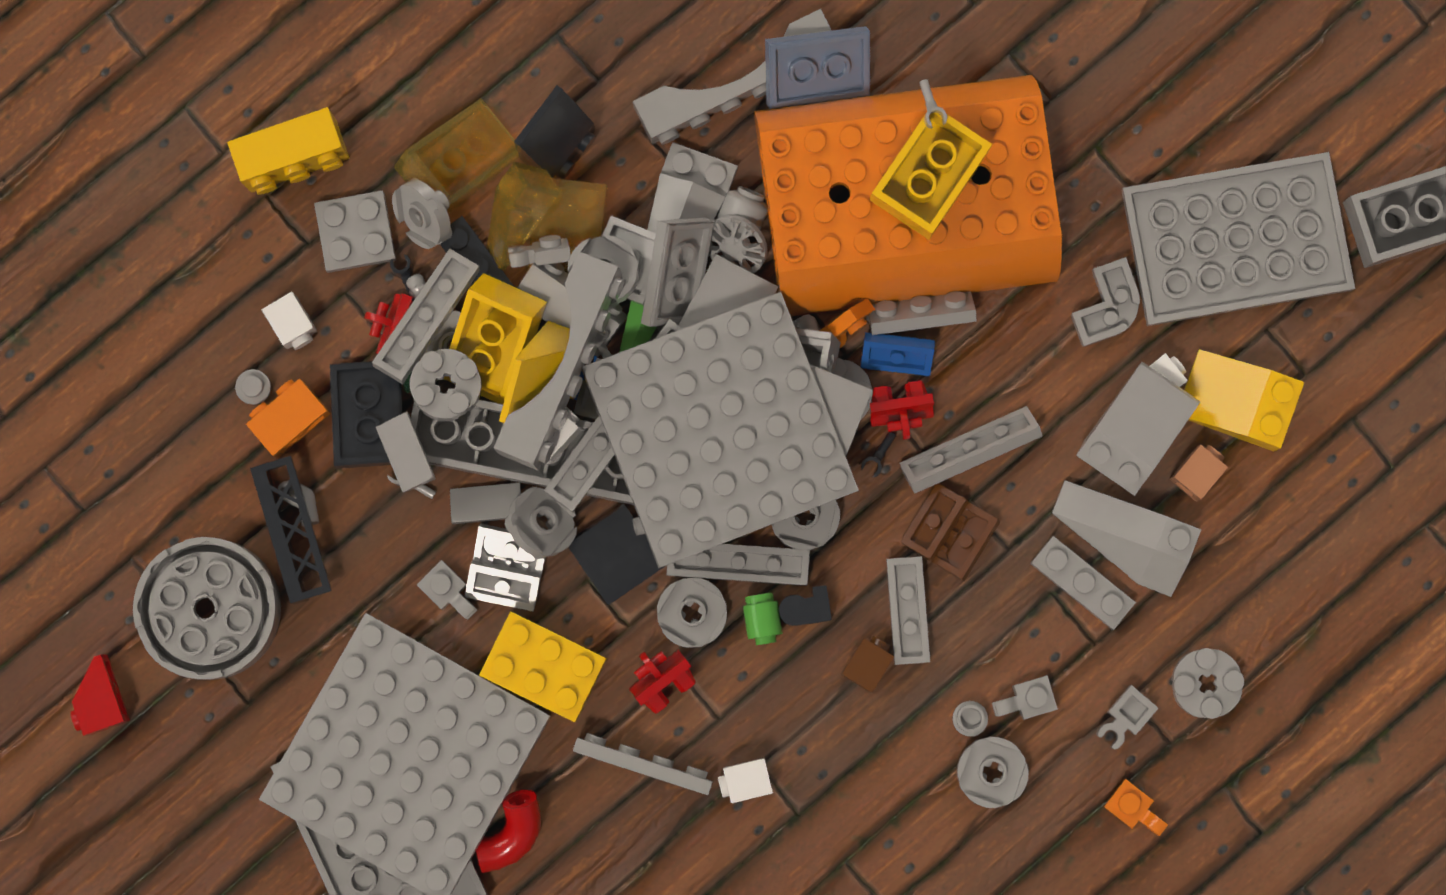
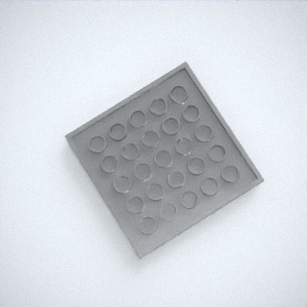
M781 292L582 367L586 383L658 568L859 491Z
M365 613L259 800L426 895H451L551 716Z

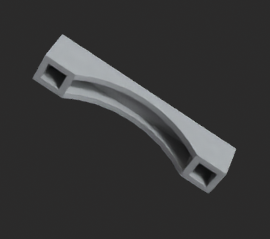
M819 9L790 23L784 37L832 30L822 10ZM766 60L757 69L743 78L721 87L689 90L662 86L634 100L633 107L651 143L654 144L660 141L661 145L667 144L680 136L678 131L688 126H691L692 129H697L711 121L709 116L721 110L723 114L736 110L742 106L741 100L751 95L755 99L766 95Z
M580 251L578 252L565 282L570 302L571 326L563 360L544 389L525 406L507 416L494 446L499 455L538 471L542 462L546 464L549 461L554 449V443H551L556 429L561 430L566 422L568 410H565L570 396L575 398L581 387L582 377H579L582 367L584 364L589 365L596 351V345L593 343L598 331L603 332L610 319V312L607 311L612 299L617 300L622 292L624 279H621L622 273L618 266Z

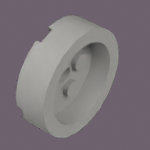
M198 537L187 539L163 550L149 563L136 587L133 601V617L135 628L138 630L145 646L144 648L162 667L177 675L192 679H223L250 668L269 649L277 634L280 623L281 600L278 586L271 571L257 555L247 548L227 540L213 537ZM209 598L214 603L215 613L211 617L203 619L197 614L196 605L201 599Z

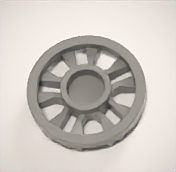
M725 215L714 220L708 257L710 256L713 261L715 255L722 252L723 255L721 257L738 266L740 264V267L755 273L766 260L767 243L762 232L751 221L736 215ZM723 223H730L731 232L726 230ZM740 225L745 227L743 233L738 232ZM753 234L758 243L751 244L748 236ZM712 241L718 243L719 246H713ZM746 259L750 260L755 265L750 267Z

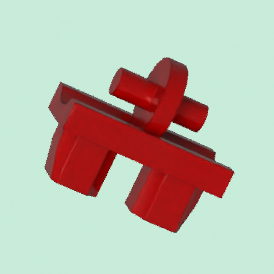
M403 293L401 295L395 294L387 318L386 315L390 305L383 302L379 303L376 314L365 313L364 319L373 323L369 333L370 336L379 338L384 326L375 352L376 354L379 353L413 303L411 301L412 296Z
M922 380L905 384V398L893 399L891 387L889 386L874 387L872 403H870L871 427L887 425L888 432L901 430L903 440L910 439V429L923 427L922 419L934 418L932 393H927Z
M679 649L668 658L662 651L651 659L645 652H642L638 656L644 664L634 671L639 681L633 684L629 690L641 706L645 704L657 714L670 702L661 691L663 688L673 682L677 689L683 693L695 685L696 681L689 669L692 666Z

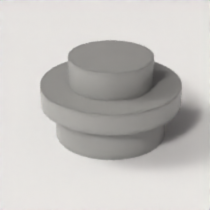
M251 369L243 372L238 377L235 390L237 396L243 402L256 405L268 398L271 392V383L266 374L259 370Z
M965 701L955 708L952 721L955 729L962 735L976 736L986 728L988 715L985 708L978 702Z

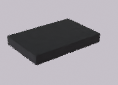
M373 361L330 364L335 469L391 465L376 427L403 414L402 384L373 367Z

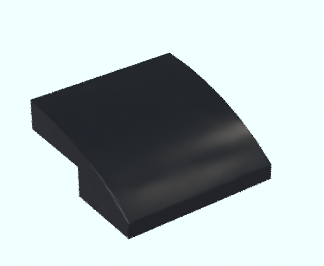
M624 503L576 535L568 547L607 605H610L664 568H658L646 535H636L632 522L633 516Z

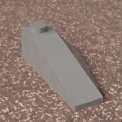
M1068 481L1063 482L1052 511L1054 516L1083 540L1091 544L1111 563H1114L1135 583L1169 597L1172 596L1190 561L1201 529Z

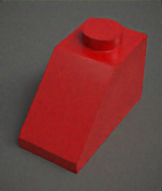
M106 654L93 657L72 700L74 710L70 711L71 719L77 731L81 730L83 736L93 735L130 721L108 655Z

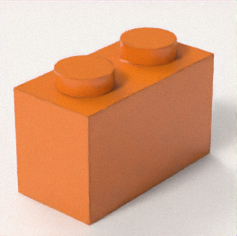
M300 378L296 382L291 379L283 384L276 391L278 397L269 405L266 402L258 405L249 414L251 420L246 423L270 454L277 459L331 414Z

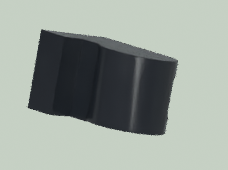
M827 585L812 587L813 597L803 598L799 595L787 596L779 606L780 619L789 626L831 621Z

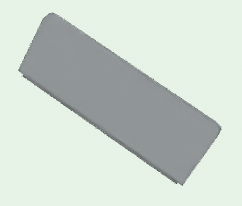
M408 412L398 415L376 427L403 493L436 479Z
M520 483L450 489L451 523L462 524L505 520L509 515V508L512 502L521 494Z

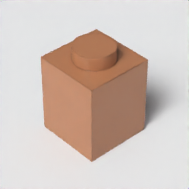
M1199 445L1194 448L1169 480L1197 502L1206 495L1228 467L1222 462L1224 456L1210 445L1206 448Z

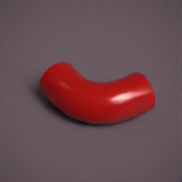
M518 790L508 794L503 800L502 806L506 818L504 828L498 833L483 837L476 850L482 873L499 870L520 861L533 848L541 829L540 807L535 792L531 790Z

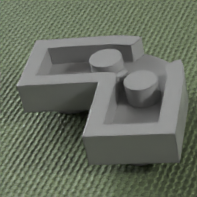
M1126 257L1091 270L1103 302L1071 314L1082 347L1121 334L1129 328L1136 318L1140 297Z

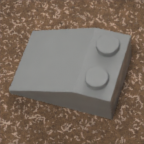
M1141 361L1083 441L1076 456L1135 496L1189 420L1200 401Z

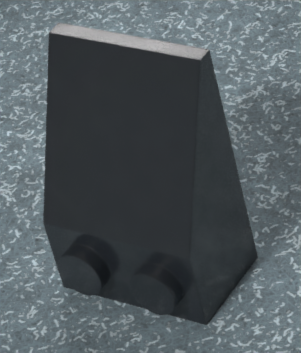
M556 85L515 139L514 144L521 161L552 184H555L558 178L564 180L575 166L572 160L580 150L585 153L596 138V135L593 134L595 125L569 95Z

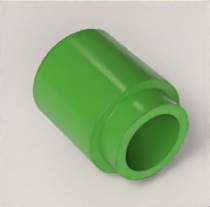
M773 593L745 597L746 606H743L748 639H755L756 645L777 642L776 635L783 633L778 601H774Z

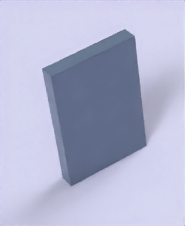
M866 26L765 39L766 104L769 109L870 96V30Z

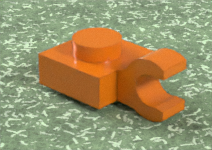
M867 298L849 308L832 323L819 331L831 332L840 341V348H842L847 340L846 332L848 331L850 335H853L868 324L865 318L876 309Z
M1127 779L1123 780L1103 806L1131 829L1139 821L1154 834L1160 836L1168 826L1167 823L1148 810L1154 800Z

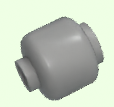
M739 186L737 190H730L726 193L717 218L725 215L740 216L751 221L761 230L768 213V206L763 202L764 196L762 194ZM723 223L726 230L731 232L730 223ZM740 225L738 232L743 233L745 227Z

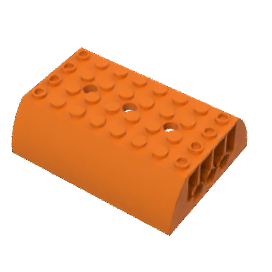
M1026 75L931 88L937 107L943 108L946 114L990 142L992 146L979 165L988 169L991 176L990 181L984 185H978L970 179L930 240L870 201L872 192L927 112L926 102L921 89L754 111L765 199L768 206L767 214L778 292L782 293L790 316L845 310L867 298L871 304H877L884 300H909L916 296H939L953 291H971V293L1057 282L1061 271L1062 234L1042 94L1034 76ZM835 185H843L849 190L850 197L844 203H835L829 196L830 189Z

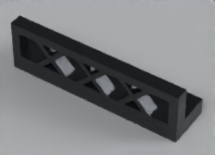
M292 456L250 468L290 603L298 604L308 601L309 598L331 592L330 581ZM286 466L290 480L282 492L274 487L270 470ZM291 487H293L296 499L288 495ZM286 498L297 503L300 510L294 525L285 522L281 506ZM302 520L306 532L298 528ZM295 532L300 533L309 540L310 548L304 559L294 554L291 540ZM312 553L316 566L308 562ZM297 561L301 562L300 567H298ZM305 566L318 571L322 583L321 587L308 591L305 590L301 577Z

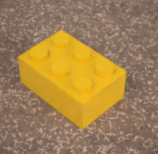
M328 107L227 142L241 183L251 193L256 191L258 195L277 189L276 184L290 180V183L306 180L310 177V172L323 168L324 172L338 169L343 166L342 161L350 159L337 120Z
M936 112L931 113L929 116L932 129L925 125L924 117L922 118L870 197L871 202L928 240H930L992 146L990 142L948 114L947 121L943 125L941 115Z
M510 611L479 676L558 715L577 722L607 658Z

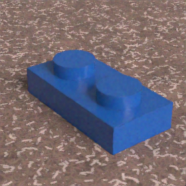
M865 332L861 368L930 376L935 340L884 334L872 335V333Z

